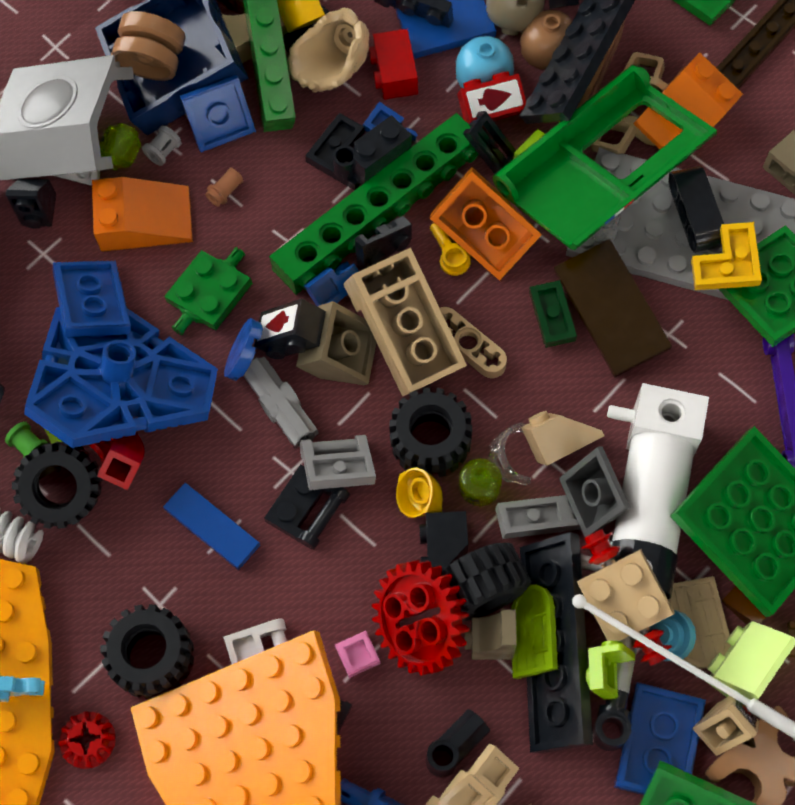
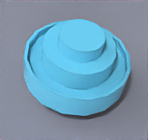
M674 610V615L651 625L650 630H664V634L660 638L663 645H672V648L668 651L683 659L694 648L696 630L692 620L685 613Z

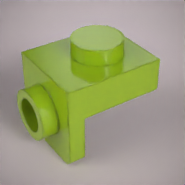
M605 641L599 647L588 648L589 668L586 670V681L592 692L604 700L618 698L617 664L635 661V652L620 641Z

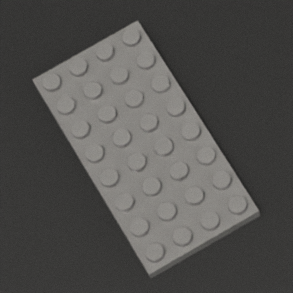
M600 147L595 159L596 163L619 179L626 178L647 161L646 159L623 153L616 154ZM674 168L672 171H677V170H682V169H680V168ZM669 173L576 250L567 248L566 256L574 257L611 239L631 274L728 300L719 289H694L692 256L723 254L722 247L693 253L671 195L668 181ZM707 176L724 224L754 222L757 243L785 225L795 234L794 198Z

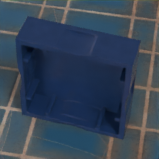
M146 0L127 8L95 27L105 56L111 55L114 42L117 38H120L117 31L121 17L127 12L137 11L158 15L175 23L185 33L186 39L183 50L179 55H176L179 64L173 79L166 81L151 80L134 75V79L117 80V88L130 121L147 136L157 131L162 125L165 126L186 114L180 95L233 75L238 76L240 83L249 79L216 0Z

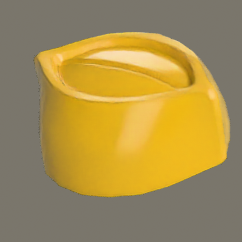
M418 467L410 468L400 473L396 488V500L400 511L408 517H422L426 513L442 512L443 497L441 486L431 474Z

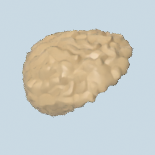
M341 8L322 16L289 49L290 55L287 63L288 72L292 79L298 81L302 88L308 87L314 93L332 90L341 86L353 76V73L359 70L366 60L369 50V30L366 24L359 21L357 15L349 8Z

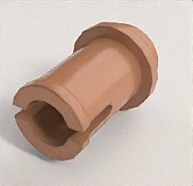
M229 168L214 185L210 184L207 187L208 191L205 195L213 205H224L227 203V197L244 180L235 169Z

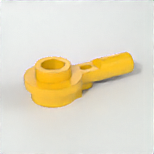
M433 223L430 229L442 249V255L440 256L441 269L446 274L452 276L464 274L471 264L469 253L457 243H452L448 235Z

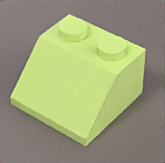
M754 621L743 628L738 625L726 641L731 645L726 654L718 653L707 670L711 672L710 676L748 699H759L794 648L795 638ZM712 686V687L715 688L717 691H719L721 694H723L725 697H729L728 694H726V693L722 692L721 690L717 689L716 687Z

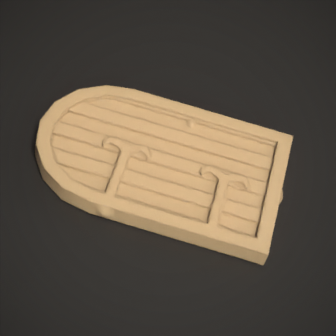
M711 576L673 583L672 595L668 601L673 610L685 613L692 620L696 630L694 648L683 660L697 668H708L718 653L725 655L731 646L726 642L730 636V631L725 619L715 578Z

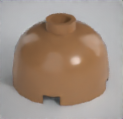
M543 10L522 31L520 44L521 53L530 65L545 70V67L548 66L552 59L553 52L558 48L565 36L567 27L572 23V19L559 10Z

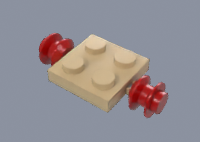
M600 529L585 537L586 545L581 547V549H589L593 555L588 563L599 565L604 562L601 565L602 569L577 581L587 602L667 650L672 648V645H663L660 640L664 630H650L651 625L674 615L675 612L642 549L615 561V559L611 560V558L617 555L620 546H611L608 539L613 534L612 532L605 534L603 529ZM594 615L607 641H620L629 637L626 633ZM635 639L632 648H641L644 653L640 663L648 661L649 665L652 666L666 659V657Z

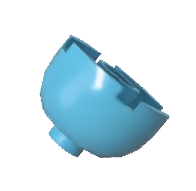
M492 36L473 38L461 48L457 56L456 79L461 88H464L463 83L474 79H481V83L491 81L493 75L509 71L510 75H514L513 55L509 47L498 38Z

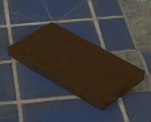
M611 239L554 267V272L561 281L563 288L614 378L672 348L670 341Z

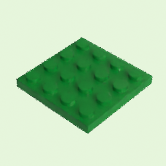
M754 426L744 433L670 517L765 617L774 615L795 589V468Z

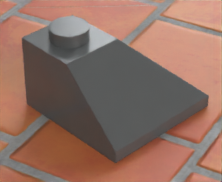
M602 446L594 449L559 478L585 537L599 531L630 508Z

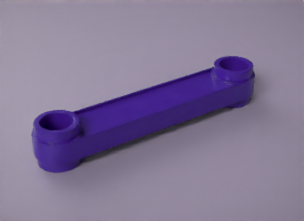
M794 333L774 347L762 337L765 355H770L785 447L781 455L795 468V375L791 356L795 347Z

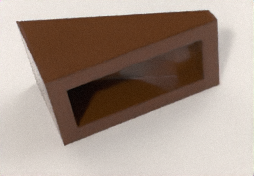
M736 586L721 601L746 625L752 621L761 624L767 618Z

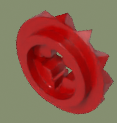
M84 711L76 716H71L67 724L61 727L58 744L62 757L68 763L77 768L90 769L101 765L109 758L115 746L116 735L113 725L106 717L100 713ZM86 728L92 736L101 737L89 743L87 754L84 745L73 742V740L83 737Z

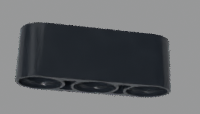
M695 166L670 172L668 176L669 188L693 253L722 247L720 227L724 222L704 168L702 166Z

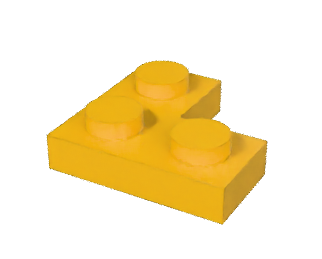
M754 222L721 224L720 236L723 254L692 256L691 264L695 290L760 286L762 277Z

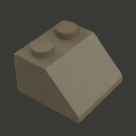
M334 301L317 306L326 311L319 347L305 350L304 353H299L296 367L320 379L368 385L377 342L366 319Z

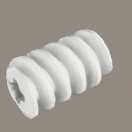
M5 511L0 516V553H3L9 559L15 558L18 563L26 564L31 561L38 551L44 532L39 530L34 533L36 524L29 521L23 527V517L17 516L12 521V513Z

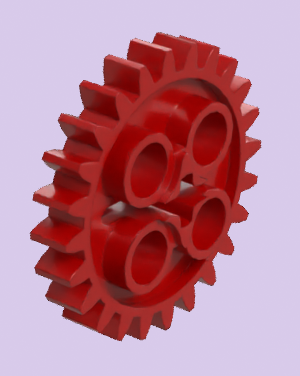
M409 561L397 564L396 568L387 570L388 577L379 580L383 589L374 591V594L380 601L372 604V607L378 611L379 615L373 617L372 621L380 624V628L375 632V635H383L384 637L380 647H389L391 649L388 655L389 660L398 658V668L408 666V673L410 674L419 672L420 676L429 673L433 674L452 666V659L462 655L458 647L467 645L466 640L461 634L470 631V628L462 624V619L469 617V613L461 611L460 606L465 604L466 599H457L456 596L461 587L459 585L451 587L449 584L452 575L441 576L442 566L432 567L431 561ZM438 607L441 610L439 614L415 621L412 624L402 627L399 625L400 621L421 615L426 611Z

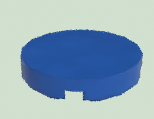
M250 318L242 326L228 355L224 377L233 381L243 377L256 353V348L252 346L254 338L259 340L262 336L263 327L261 322Z

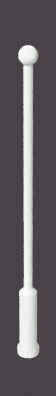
M577 594L573 597L572 604L575 608L586 609L747 706V710L789 735L795 741V722L755 698L748 699L591 605L583 595Z

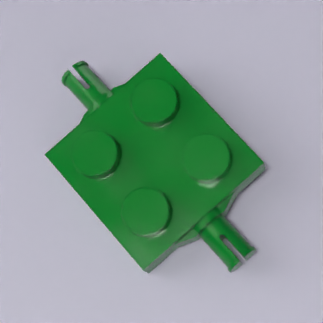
M235 247L226 260L217 259L201 250L166 293L164 298L167 303L176 307L182 313L177 322L172 326V329L177 334L183 335L192 322L205 324L216 331L253 284L251 278L235 268L242 258L245 257V253L241 249Z

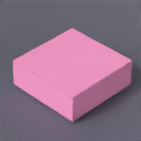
M367 631L335 644L349 678L381 664Z

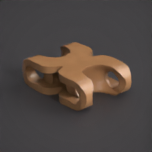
M776 706L775 708H773L775 711L779 712L780 714L788 718L787 713L781 708V706ZM760 719L758 732L753 738L746 741L747 745L741 743L721 754L706 769L705 775L712 782L717 783L731 773L743 774L750 779L754 786L753 803L757 805H781L787 796L785 785L788 787L795 786V757L789 756L781 750L777 742L779 729Z

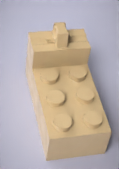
M411 248L352 274L343 285L356 312L362 311L402 396L467 366Z

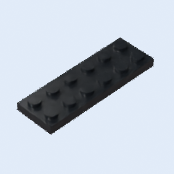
M584 0L580 4L575 18L565 31V36L558 48L553 52L551 61L540 75L539 82L532 95L526 100V105L520 114V118L526 124L570 121L635 0Z
M568 532L520 547V560L531 580V585H540L548 589L553 597L556 621L558 669L526 677L531 753L541 754L593 745L590 688L586 681L588 659L584 608L578 609L572 604V599L575 595H583L577 583L578 580L582 579L579 534Z

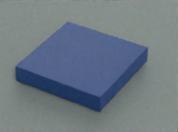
M237 75L180 95L200 152L256 132Z

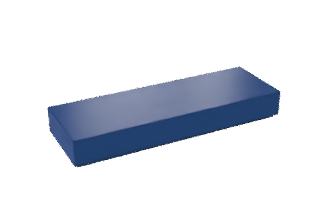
M186 483L163 506L167 513L238 571L261 546L255 538Z

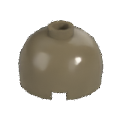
M486 0V11L493 24L502 28V33L518 35L519 31H523L543 11L545 0Z

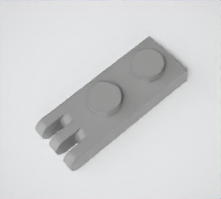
M566 495L498 503L495 508L502 539L581 530Z

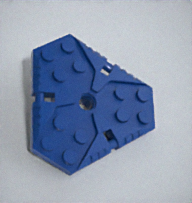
M56 307L43 347L42 360H39L25 404L24 414L71 448L99 443L101 440L109 441L111 438L119 439L123 436H133L136 431L153 432L156 429L162 430L167 429V427L172 428L178 425L206 421L209 417L218 369L173 338L168 337L164 341L158 338L160 330L128 308L127 311L131 323L130 334L65 337L60 307Z

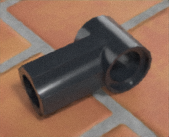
M468 708L439 739L432 742L428 747L426 765L430 773L437 777L451 775L457 765L490 732L485 721ZM439 750L447 751L452 757V762L446 766H440L434 762L433 754Z

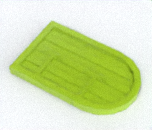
M530 585L520 597L514 600L511 610H516L517 645L514 657L512 658L514 679L558 669L553 597L548 589L540 585Z

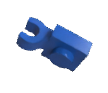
M346 261L335 272L331 268H326L306 283L304 287L316 306L332 301L338 303L348 295L343 284L352 274L359 272L354 263L350 265Z

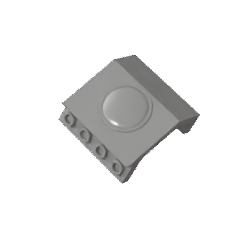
M114 55L14 68L0 100V181L113 169L112 156L101 157L97 125L111 83L114 80L134 79L133 67H120V62H115Z

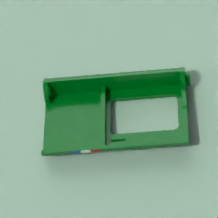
M631 65L577 108L570 121H561L492 178L498 191L507 200L568 248L576 250L716 135L717 130L676 103L673 99L650 85V75L644 68ZM640 105L648 106L683 130L624 179L617 178L583 153L586 148Z

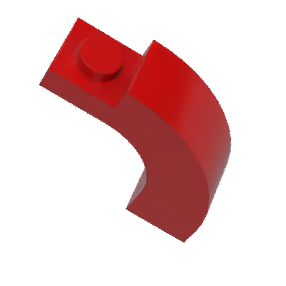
M137 432L133 436H123L119 439L111 438L109 441L101 440L99 443L90 444L89 446L95 450L102 462L97 477L128 490L145 454L143 442Z

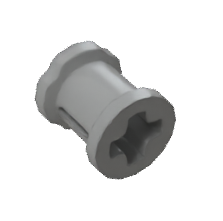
M164 125L158 129L159 133L150 143L142 146L143 153L159 166L164 165L167 155L174 148H179L182 144L180 137L172 129Z

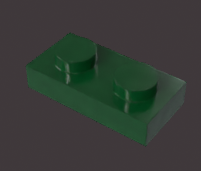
M561 281L531 286L529 288V295L545 348L575 342L577 334Z

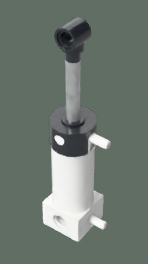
M642 383L634 409L610 405L607 412L608 418L631 423L626 449L629 450L622 486L630 508L616 518L613 539L610 544L611 546H620V549L611 560L615 559V561H618L642 549L669 600L672 595L681 528L670 515L687 497L693 457L702 441L709 397ZM581 554L582 569L591 571L602 569L601 565L604 562L599 565L589 564L588 561L591 556ZM629 636L620 640V642L635 652L636 657L637 648H632L635 639ZM635 661L617 664L618 698L606 700L605 705L599 706L597 719L592 727L594 743L605 751L620 749L631 734V712L626 710ZM607 722L616 724L620 730V737L617 739L606 737L603 733L602 725Z

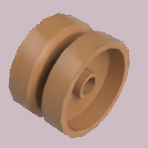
M137 11L124 13L117 31L120 38H117L114 42L111 55L115 57V62H120V67H133V74L142 78L161 81L173 79L179 64L176 55L182 52L186 39L184 31L175 23L155 14Z

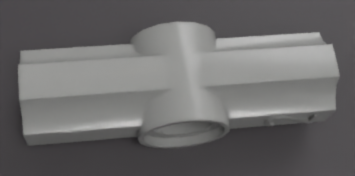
M265 357L253 359L243 377L259 397L258 401L266 415L273 423L277 422L295 449L300 447V440L311 439L312 441L318 434V430L301 408L300 400L294 390L286 381L282 382Z

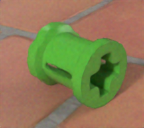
M24 421L15 425L5 437L6 444L9 447H15L23 455V458L31 453V451L48 443L45 439L40 440L31 431V426Z

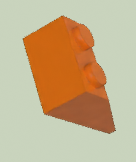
M700 52L661 92L712 127L724 117L743 95ZM649 107L633 123L659 149H662L683 131Z
M473 167L445 196L430 215V220L499 281L542 235Z
M128 177L92 180L93 230L101 252L193 242L189 186Z

